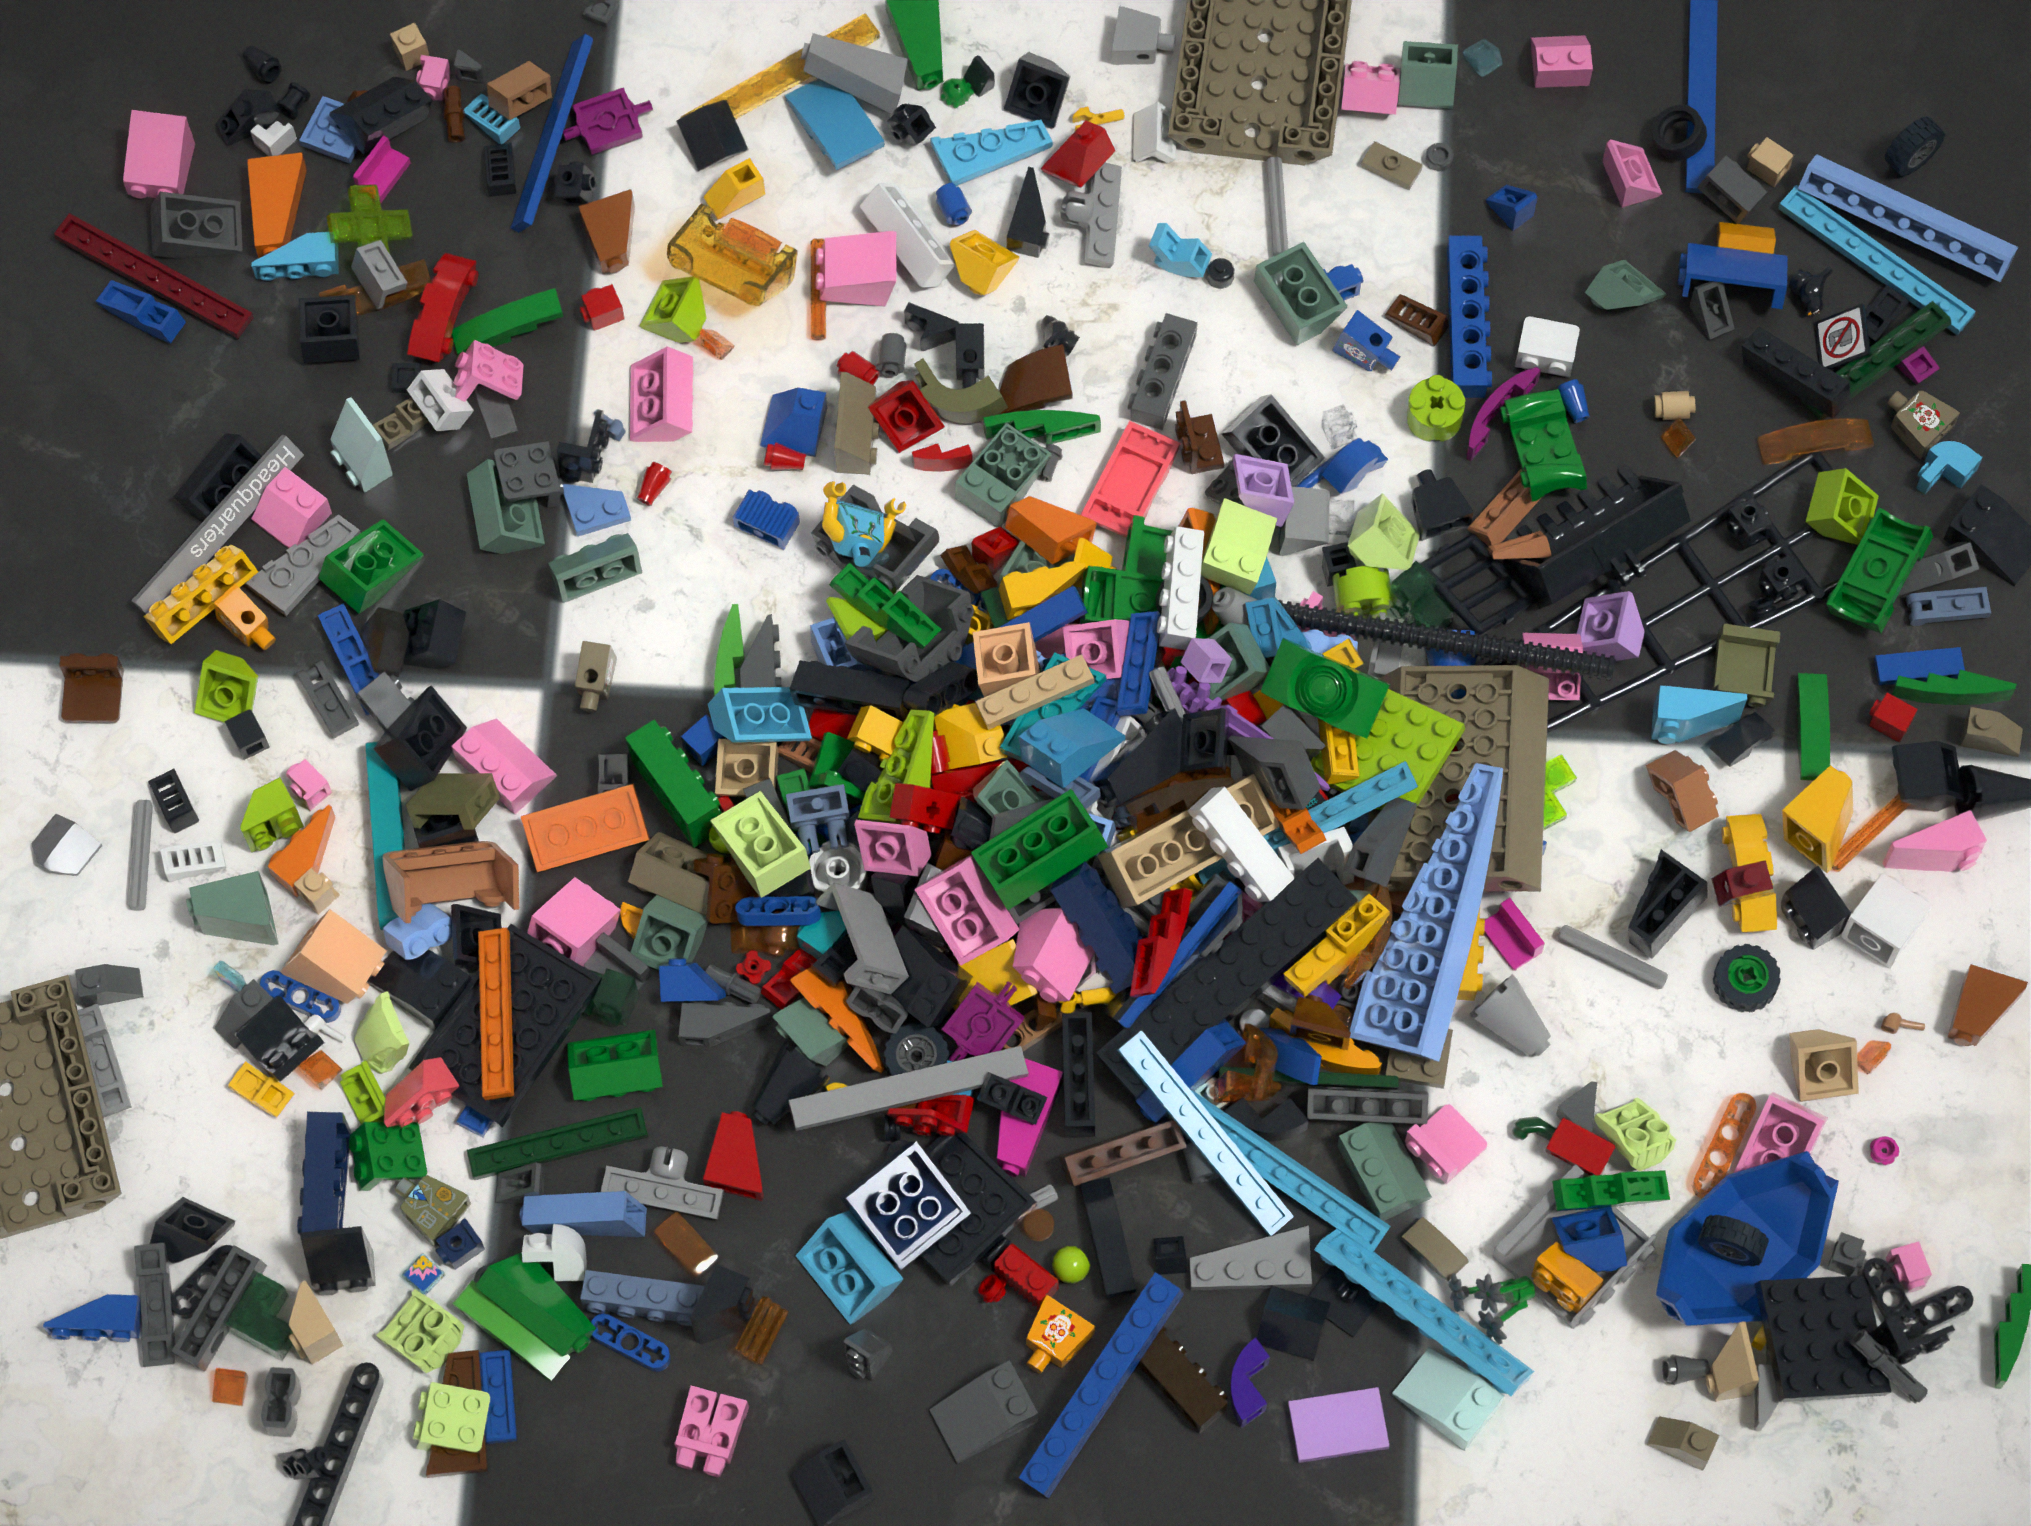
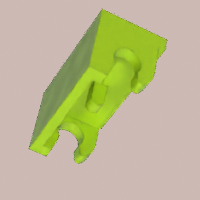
M363 1061L360 1065L341 1074L342 1080L340 1084L360 1124L364 1122H384L386 1098L367 1061Z

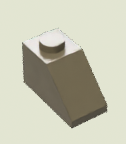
M1970 707L1964 720L1961 746L2018 757L2023 728L2000 712Z
M1659 1416L1647 1445L1703 1471L1720 1435L1689 1421Z

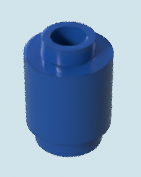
M954 183L941 186L936 191V202L947 223L955 225L964 224L968 221L972 209L961 188L956 187Z

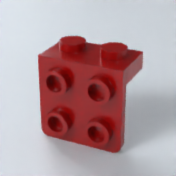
M948 1095L919 1102L917 1109L888 1108L887 1115L896 1119L895 1123L898 1125L914 1128L913 1132L916 1134L930 1136L931 1132H937L943 1136L953 1137L955 1133H967L974 1098L968 1095Z

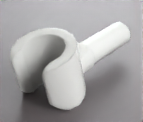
M312 1015L304 1023L310 1031L318 1033L321 1030L342 1043L346 1036L326 1025L324 1020L318 1015Z

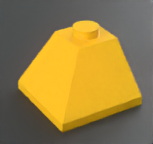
M975 229L951 239L950 248L961 282L968 285L970 291L978 295L985 296L995 291L1020 258Z
M976 703L946 709L934 717L935 731L938 730L939 736L945 735L951 762H948L950 769L982 764L1008 757V755L1000 751V746L1004 741L1001 725L988 730Z

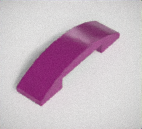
M1539 368L1528 369L1510 378L1498 387L1485 401L1471 429L1466 457L1469 461H1472L1488 442L1490 429L1486 426L1500 411V407L1504 406V400L1510 399L1512 396L1517 397L1529 394L1539 381L1541 372Z

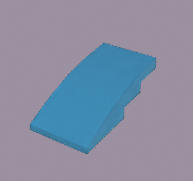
M818 78L785 95L786 101L810 139L815 140L823 155L826 154L836 170L885 146L883 138L851 94Z

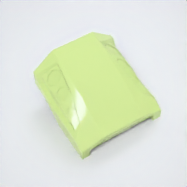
M388 992L381 993L376 998L375 1003L366 1012L363 1020L360 1021L354 1038L363 1061H367L370 1068L381 1074L392 1071L394 1066L407 1055L409 1040L406 1038Z
M1638 1097L1634 1098L1631 1103L1604 1114L1598 1113L1595 1115L1594 1120L1599 1129L1605 1133L1610 1142L1615 1145V1148L1630 1162V1165L1638 1171L1661 1163L1675 1147L1676 1139L1669 1132L1670 1126L1661 1120L1656 1111Z
M414 1289L411 1293L412 1296L387 1327L382 1332L379 1331L376 1336L387 1346L418 1366L423 1372L428 1373L440 1368L447 1360L448 1353H453L461 1342L464 1325L435 1301Z

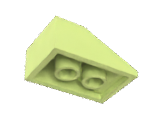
M1224 498L1202 558L1201 575L1204 578L1251 595L1266 560L1277 518Z
M761 791L711 820L713 827L745 878L761 898L811 869L805 847Z

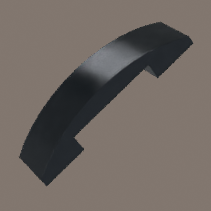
M883 908L892 931L898 922ZM847 933L833 948H829L811 967V969L833 986H836L845 979L844 973L858 960L849 934Z

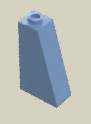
M626 1191L524 1196V1205L520 1209V1220L522 1226L533 1234H552L553 1224H559L572 1228L579 1235L645 1237L647 1208Z

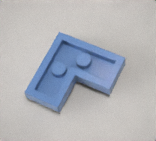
M322 96L299 140L300 145L350 164L358 148L329 116L331 111L344 105V103Z

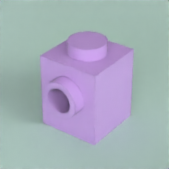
M1192 638L1181 663L1199 683H1221L1232 658L1214 639Z

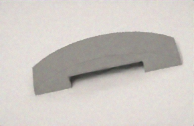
M94 1004L78 1010L103 1118L132 1108L119 1062L99 1005Z

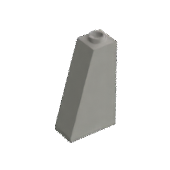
M814 33L812 34L810 44L804 43L801 59L805 60L804 72L888 113L894 114L893 112L897 108L901 96L908 58Z

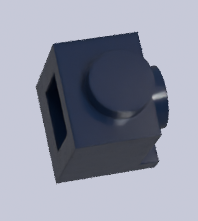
M466 1218L436 1239L439 1246L435 1250L444 1265L450 1262L455 1270L485 1250L481 1239ZM459 1239L462 1240V1243L459 1247L451 1246Z

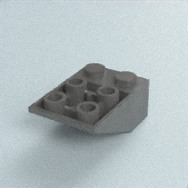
M1239 736L1229 737L1244 775L1255 774L1265 797L1279 808L1304 810L1320 790L1321 786L1302 741Z

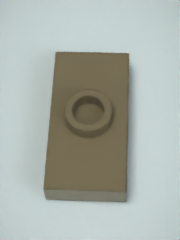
M1374 141L1363 158L1361 167L1410 190L1420 174L1423 164Z

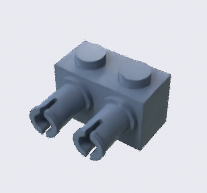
M844 784L786 794L791 828L798 830L800 842L805 847L807 855L810 854L808 842L811 843L812 854L820 852L815 828L819 824L827 825L831 850L839 849L837 837L840 838L841 849L849 847L844 821L849 819Z

